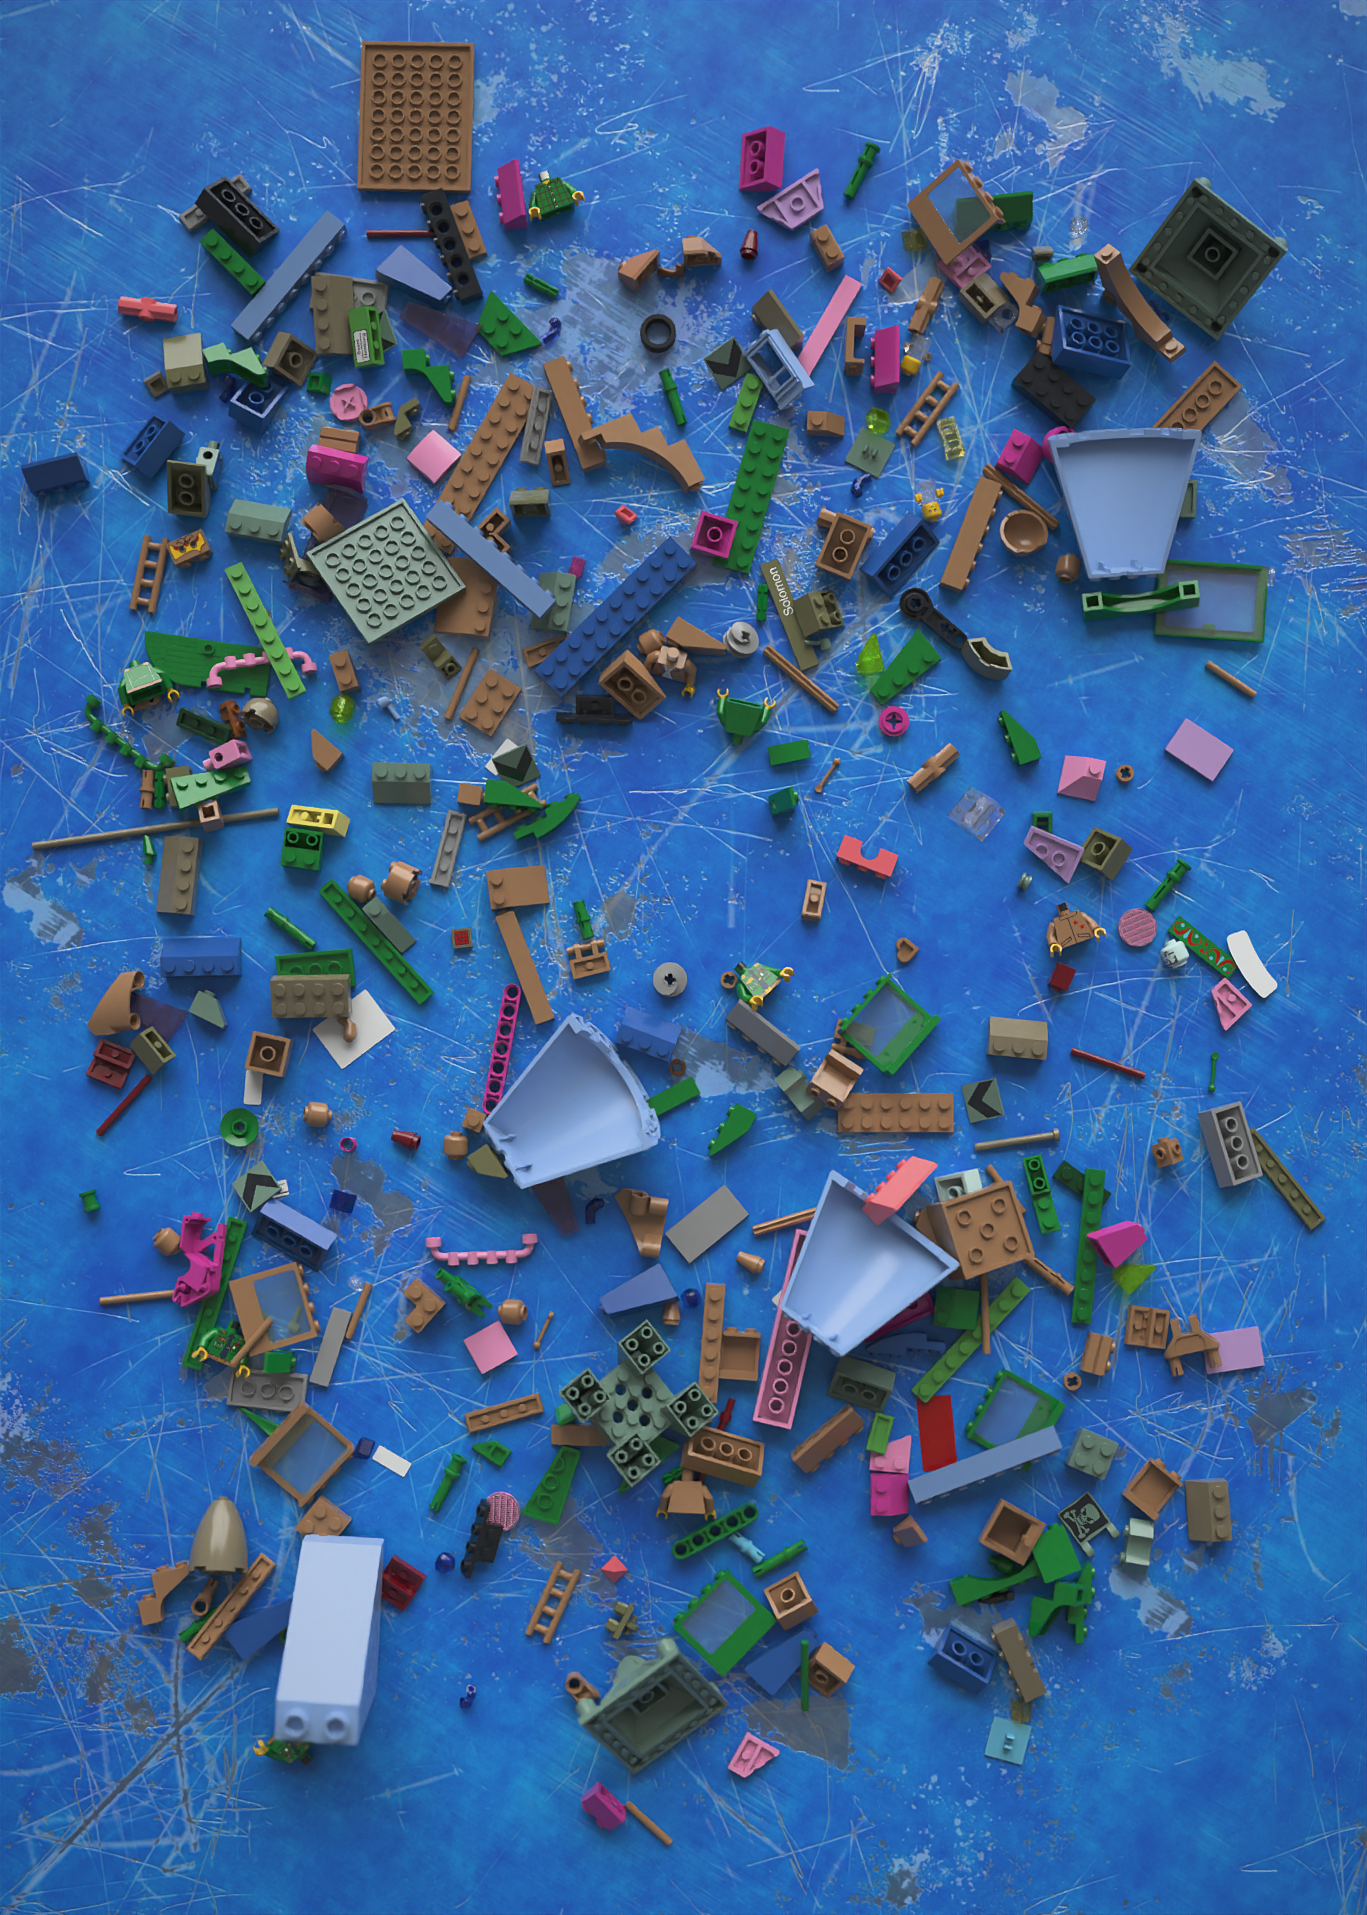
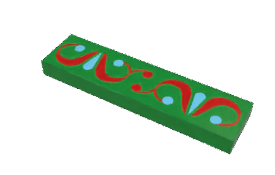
M1178 916L1167 930V932L1177 940L1182 941L1188 949L1224 978L1228 979L1238 967L1231 956L1181 916Z

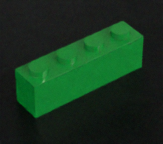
M214 229L209 231L199 241L203 249L252 298L266 284V281Z

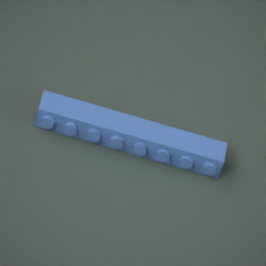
M327 210L230 325L233 331L250 345L257 342L261 338L266 327L269 328L273 324L275 316L284 311L286 303L290 298L293 299L297 295L300 286L309 281L310 274L320 268L322 260L326 255L329 256L333 252L336 243L345 238L347 231L345 224Z
M440 499L425 516L427 521L535 617L542 621L556 605L555 596L549 590L544 591L539 587L541 583L534 577L530 579L526 575L527 571L518 564L516 566L511 562L512 558L506 552L501 553L494 541L491 539L487 541L483 537L484 533L475 526L473 528L468 524L470 521L463 514L459 516L454 511L455 507L448 501L444 503Z
M1053 1425L907 1482L915 1502H921L924 1505L932 1502V1497L939 1495L940 1498L951 1495L950 1490L955 1488L959 1492L969 1488L968 1484L975 1481L976 1485L987 1481L986 1477L992 1474L994 1478L1005 1474V1469L1012 1468L1014 1471L1024 1467L1022 1463L1030 1460L1032 1464L1042 1460V1455L1048 1454L1051 1457L1059 1454V1449L1063 1448Z

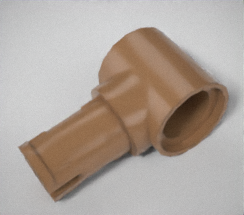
M212 1577L208 1578L202 1593L199 1592L197 1598L192 1602L191 1610L195 1615L202 1616L210 1611L213 1601L212 1597L220 1581H214ZM198 1601H203L206 1604V1609L203 1612H199L196 1609Z

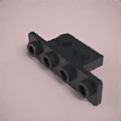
M576 694V713L557 712L556 722L561 724L579 722L581 725L598 723L604 726L610 723H617L619 726H627L632 724L633 714H614V697L612 695Z
M481 1499L480 1504L476 1508V1519L471 1526L470 1540L466 1543L465 1548L466 1554L460 1564L462 1574L468 1579L471 1578L475 1561L494 1562L504 1527L500 1523L487 1522L491 1505L486 1499Z

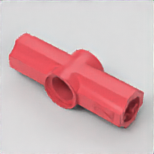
M120 297L118 313L135 316L144 321L154 322L155 320L175 323L178 317V306L160 303L157 300L146 297L141 299Z

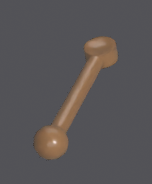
M835 758L833 760V765L821 783L815 786L816 792L820 793L822 791V786L835 767L840 764V759Z
M550 1311L537 1341L533 1343L535 1349H539L541 1346L540 1342L554 1314L552 1311Z

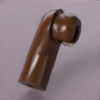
M677 264L676 269L659 267L657 275L670 279L683 277L686 273V266Z

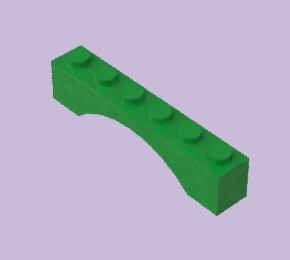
M1198 580L1178 582L1159 590L1139 594H1110L1105 592L1082 594L1083 621L1199 607L1200 593Z
M1032 1554L1024 1565H1021L1012 1573L989 1578L964 1574L948 1582L958 1606L967 1607L972 1605L976 1599H987L992 1596L991 1593L1007 1591L1011 1585H1022L1028 1582L1027 1579L1034 1576L1039 1578L1042 1575Z

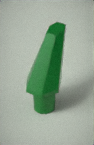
M143 835V854H146L144 864L152 865L153 856H157L151 837Z

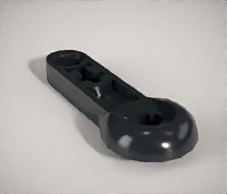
M913 587L902 593L899 606L904 616L923 622L953 649L960 650L967 641V636L934 608L926 591ZM911 599L913 601H915L916 599L919 600L918 605H920V607L918 608L917 606H915L913 608L911 606L912 602H910ZM940 624H941V625L947 624V625H948L947 630H948L950 633H951L953 630L955 631V633L951 635L950 639L947 638V636L949 635V633H947L946 631H944V632L942 633V632L940 631V629H941V627L939 626ZM957 635L961 636L964 640L961 646H957L953 642V638Z

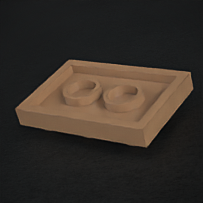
M489 668L462 710L459 718L492 738L522 688Z

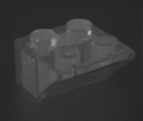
M970 787L947 816L968 834L982 842L1006 812L996 800Z

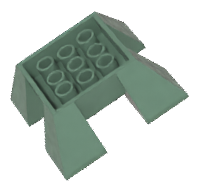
M645 1320L617 1343L618 1365L599 1381L591 1370L587 1368L557 1392L581 1424L589 1419L607 1442L610 1449L606 1456L630 1487L634 1486L661 1463L648 1444L666 1428H671L687 1437H691L719 1413L696 1382L673 1395L652 1366L669 1353L671 1349L648 1320ZM616 1386L621 1388V1395L616 1393ZM643 1389L648 1393L647 1399L642 1396ZM628 1401L633 1404V1411L628 1409ZM613 1414L618 1415V1423L613 1421ZM640 1417L644 1418L645 1426L640 1424Z

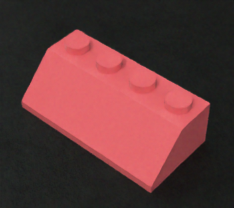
M913 1156L907 1161L901 1160L895 1166L897 1170H892L885 1177L887 1181L885 1183L882 1181L875 1188L877 1192L875 1194L872 1192L864 1200L866 1204L861 1209L878 1226L903 1205L938 1165L935 1162Z

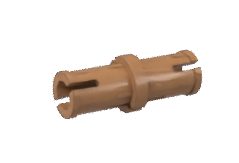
M151 770L142 771V786L139 788L141 792L139 808L143 810H152L155 772Z

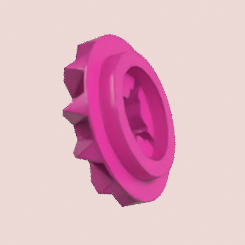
M890 706L881 712L878 722L880 729L885 735L894 737L902 735L907 730L909 717L901 707ZM893 714H895L896 720L902 721L896 723L894 729L892 723L886 722L892 719Z

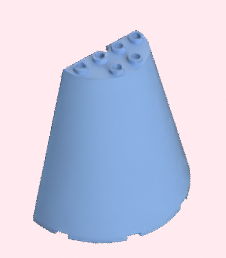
M1182 428L1105 429L1082 431L1079 433H1063L1047 438V444L1085 571L1090 581H1101L1103 577L1108 578V580H1119L1120 576H1127L1128 579L1138 578V575L1157 577V574L1164 573L1202 430H1182Z
M570 1014L483 1122L485 1133L495 1143V1150L500 1155L503 1154L505 1156L504 1165L512 1172L514 1182L521 1189L652 1148L658 1144V1139L660 1138V1126L654 1108H649V1103L646 1101L650 1098L626 1060L621 1061L619 1059V1054H616L618 1049L591 1022L585 1024L583 1017L576 1014Z
M832 1170L824 1187L780 1309L784 1311L782 1314L790 1321L795 1319L799 1322L798 1327L806 1333H814V1339L817 1342L830 1346L829 1351L839 1357L840 1355L844 1356L956 1270L960 1263L895 1213L877 1226L861 1209L866 1204L864 1200L869 1194Z

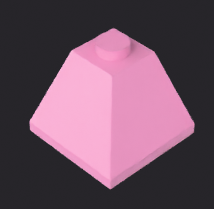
M1065 756L1057 793L1095 801L1102 782L1106 761L1089 757Z

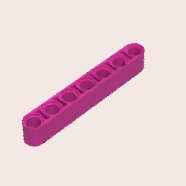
M516 984L507 985L503 992L482 1104L484 1112L489 1115L491 1111L487 1109V1103L493 1100L498 1105L504 1094L522 998V990ZM512 987L518 990V995L515 998L508 996V990ZM508 1006H512L515 1010L514 1015L511 1017H507L504 1013L505 1008ZM504 1025H509L511 1028V1032L507 1036L501 1033V1028ZM500 1044L507 1046V1052L504 1055H500L497 1051ZM496 1063H502L504 1066V1070L500 1074L494 1071ZM493 1082L500 1084V1090L496 1093L490 1089V1085Z

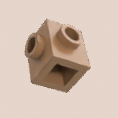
M1168 1136L1157 1139L1158 1143L1151 1145L1152 1154L1158 1168L1184 1160L1177 1138L1169 1139Z

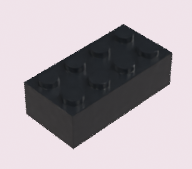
M1039 351L1017 374L1011 384L1014 389L1059 427L1066 426V428L1073 429L1096 401L1093 396Z

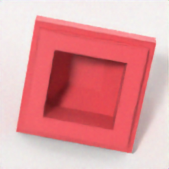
M887 267L878 282L891 293H894L902 278Z
M624 505L614 513L620 524H631L638 517L637 514Z
M615 1555L601 1568L613 1583L628 1570Z

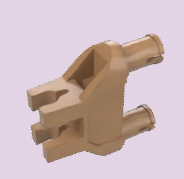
M1197 1313L1189 1315L1192 1331L1182 1333L1178 1318L1170 1319L1173 1338L1164 1353V1358L1169 1361L1172 1376H1177V1370L1179 1375L1184 1374L1180 1361L1181 1355L1202 1350L1207 1352L1210 1368H1215V1361L1217 1367L1223 1365L1218 1351L1220 1342L1201 1329Z

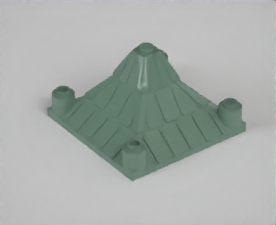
M1196 177L1128 271L1218 341L1277 263L1287 253L1289 245L1282 237L1273 239L1224 199L1216 195L1212 191V184L1209 179Z
M663 1639L659 1642L656 1648L660 1656L659 1659L646 1661L635 1655L624 1657L615 1673L614 1685L602 1699L601 1704L596 1707L593 1699L583 1698L575 1708L581 1726L634 1775L729 1705L716 1683L708 1682L681 1654L673 1639Z

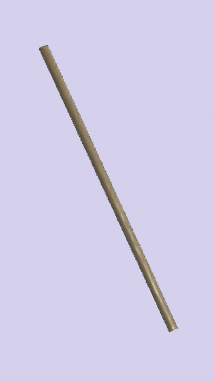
M277 807L222 815L223 823L275 816L280 813ZM200 819L34 842L32 843L33 850L199 827L202 824Z

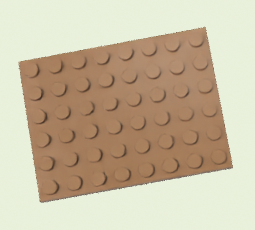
M362 41L358 191L431 192L443 188L444 193H471L474 43Z

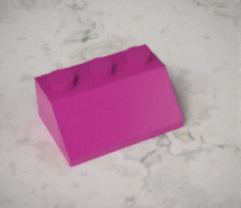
M767 126L742 135L739 190L770 192L782 188L785 132L772 126Z
M514 159L497 169L498 176H494L496 188L500 187L497 201L498 206H502L503 212L499 213L500 223L505 226V230L528 228L519 160Z
M897 325L875 331L874 338H870V349H874V356L870 357V368H874V375H870V386H874V393L897 392L899 385V326Z
M313 444L307 453L305 468L308 482L364 494L369 457Z

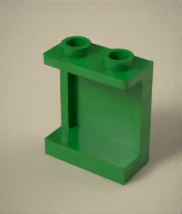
M1058 1522L1047 1526L1048 1531L1041 1533L1032 1549L1045 1584L1082 1570L1064 1525L1059 1526Z

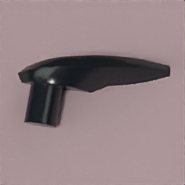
M1007 1590L1001 1593L997 1591L992 1593V1596L987 1599H978V1602L997 1604L1007 1600L1013 1601L1015 1598L1014 1591Z

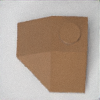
M691 235L682 239L683 261L686 267L718 265L722 263L721 254L703 238Z

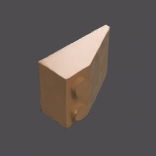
M837 512L814 568L850 582L873 526Z
M677 617L666 635L668 647H675L680 651L725 656L727 653L726 645L680 617Z
M628 650L601 672L598 684L639 720L666 698V695L642 662Z
M544 865L486 871L492 911L550 903Z

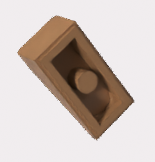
M808 879L801 913L802 920L820 922L827 883Z

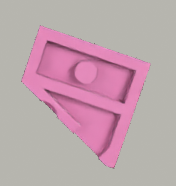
M1223 978L1210 991L1224 1031L1231 1027L1252 1006L1226 978Z
M906 1435L896 1441L888 1442L885 1455L870 1452L869 1470L908 1474L912 1436Z
M746 1732L728 1764V1769L745 1778L753 1773L755 1769L762 1767L765 1762L774 1756H778L780 1751Z

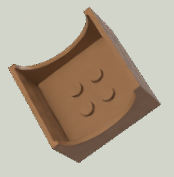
M1011 1180L991 1183L989 1186L971 1193L925 1206L937 1245L960 1263L958 1268L948 1275L949 1280H966L1035 1255Z

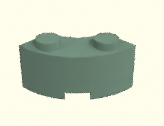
M791 1065L776 1077L774 1081L806 1120L809 1121L826 1106L821 1100L811 1096L805 1090L808 1084L804 1079L807 1077L800 1069L796 1071Z
M1130 1518L1128 1525H1124L1123 1537L1125 1539L1123 1552L1119 1554V1564H1122V1572L1145 1576L1149 1567L1150 1550L1153 1541V1521Z

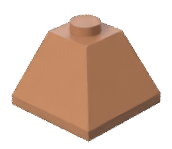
M655 249L631 257L627 262L623 261L618 268V278L636 292L660 265V252Z

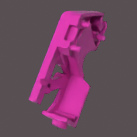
M191 1212V1216L184 1215L181 1224L182 1232L179 1248L191 1262L190 1270L185 1275L178 1277L172 1300L180 1304L181 1307H189L217 1294L220 1289L227 1224H218L217 1232L200 1240L205 1224L212 1220V1218L203 1217V1213ZM215 1244L214 1260L212 1262L209 1260V1257L200 1252H205L210 1245Z

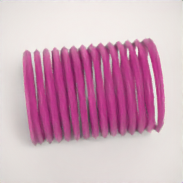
M574 556L568 574L576 575L577 579H581L586 560Z
M345 1137L340 1141V1148L345 1152H352L357 1147V1142L353 1138ZM346 1139H351L353 1142L351 1150L344 1148V1141Z

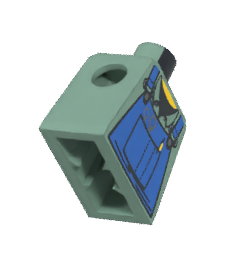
M209 441L208 447L200 448L196 464L206 465L210 489L218 490L223 458L219 450L220 443Z

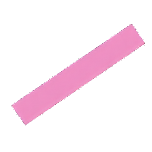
M845 275L797 358L809 377L862 286V283Z

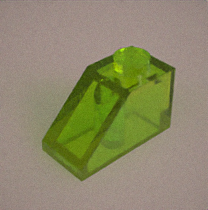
M872 633L859 654L857 662H855L856 672L861 674V678L881 674L885 671L876 633Z
M1124 1263L1122 1266L1119 1265L1116 1269L1112 1270L1113 1274L1110 1278L1126 1294L1130 1295L1157 1267L1153 1264Z

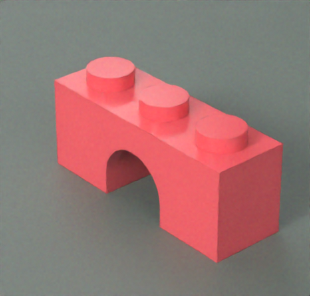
M844 835L836 856L839 859V863L846 866L853 864L857 866V870L867 873V871L874 872L875 877L883 880L886 877H891L899 855L880 849L875 859L867 860L860 853L863 841Z

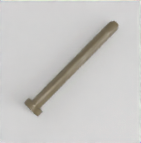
M1055 1128L1053 1132L976 1143L974 1147L975 1150L980 1151L1053 1139L1055 1142H1059L1060 1135L1058 1128Z

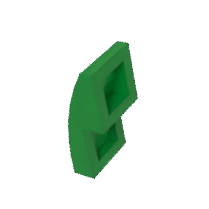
M807 739L768 747L771 766L811 758Z

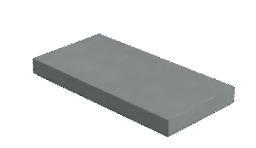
M315 271V276H342ZM352 277L354 309L363 306L378 307V313L383 309H387L390 286L380 281ZM312 294L309 306L310 310H313Z
M724 1184L665 1234L684 1258L691 1263L749 1214Z
M231 1367L226 1405L292 1412L302 1400L306 1402L309 1374L293 1372L263 1373V1369L248 1367L250 1374L244 1379L245 1375L242 1371L239 1377L235 1375L239 1367L237 1369Z

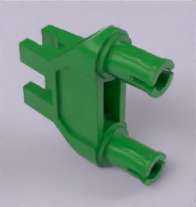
M440 1268L435 1274V1278L446 1285L444 1290L457 1299V1303L467 1310L484 1318L486 1314L481 1311L478 1304L481 1306L485 1305L489 1309L493 1307L482 1293L460 1276H453L443 1268Z

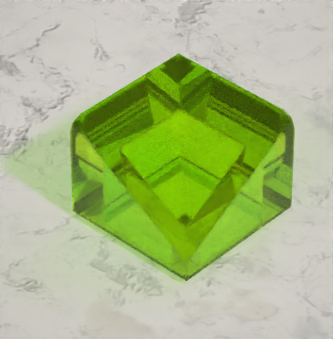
M872 407L865 415L867 430L884 434L889 429L890 420L887 411Z

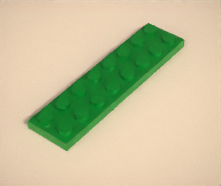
M753 419L725 517L737 521L738 525L728 558L714 557L713 566L749 575L790 429Z

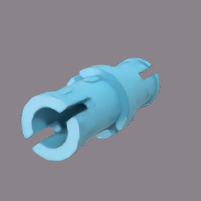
M737 1530L728 1537V1540L741 1549L740 1552L742 1554L748 1555L756 1564L765 1556L764 1553L752 1544L753 1542L750 1539L747 1540Z

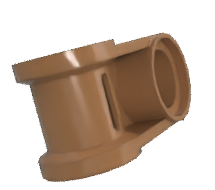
M384 402L362 410L359 415L362 428L371 431L395 424L397 418L393 415L392 403ZM369 416L373 418V421L370 423H365L363 421L366 417Z
M574 1671L567 1675L566 1689L577 1702L583 1698H591L594 1701L596 1698L599 1699L601 1697L597 1689L579 1672ZM572 1679H577L580 1684L574 1687L569 1682Z

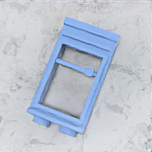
M767 329L759 335L760 338L747 346L748 350L743 355L747 357L764 382L781 411L792 407L793 404L791 402L803 396L801 392L815 385L778 329L771 331ZM768 342L784 364L775 375L771 373L758 353ZM787 369L791 377L780 386L775 378Z

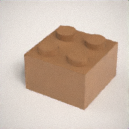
M253 1031L244 1069L286 1077L294 1040Z
M322 1494L295 1529L304 1536L306 1534L339 1536L352 1518Z

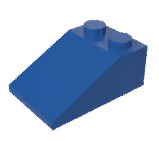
M267 370L269 374L267 387L260 388L246 380L230 400L229 417L261 434L272 421L292 385L291 382Z

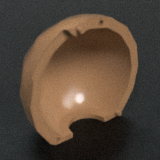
M1016 510L1007 514L1001 522L999 535L1001 543L1007 551L1015 556H1027L1037 552L1047 543L1048 530L1042 518L1034 512Z

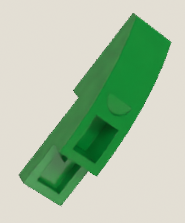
M573 792L564 797L565 800L559 803L557 801L549 803L547 805L548 808L544 809L547 817L540 816L534 819V823L526 826V824L517 827L516 832L513 833L517 842L535 834L537 840H540L556 830L576 809L581 800L580 794L575 795Z
M1041 1154L1022 1158L1027 1186L1041 1235L1060 1231L1061 1228Z
M1084 1561L1081 1566L1082 1570L1077 1572L1073 1582L1086 1585L1084 1604H1092V1598H1095V1588L1092 1586V1579L1095 1578V1568L1092 1567L1089 1561ZM1066 1605L1065 1620L1068 1624H1073V1640L1076 1644H1084V1638H1087V1627L1084 1626V1618H1087V1607L1084 1605Z

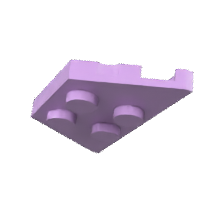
M818 168L758 206L757 211L791 231L824 210Z

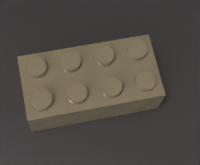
M350 974L274 975L270 980L272 1018L349 1017L352 1013Z

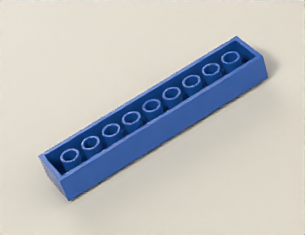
M669 536L534 670L535 674L563 700L697 567V562Z

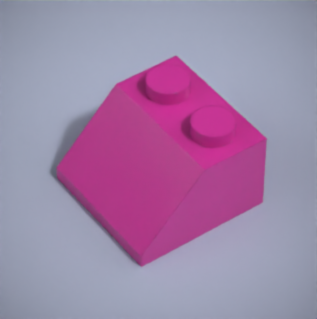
M1014 429L994 468L1028 485L1044 455L1042 447L1032 437Z
M701 511L689 551L709 557L727 559L738 522Z
M870 1472L869 1512L871 1515L891 1516L908 1513L909 1484L907 1481H909V1473Z
M600 1781L582 1797V1808L588 1814L592 1813L597 1818L596 1822L600 1827H606L610 1831L625 1820L626 1808Z

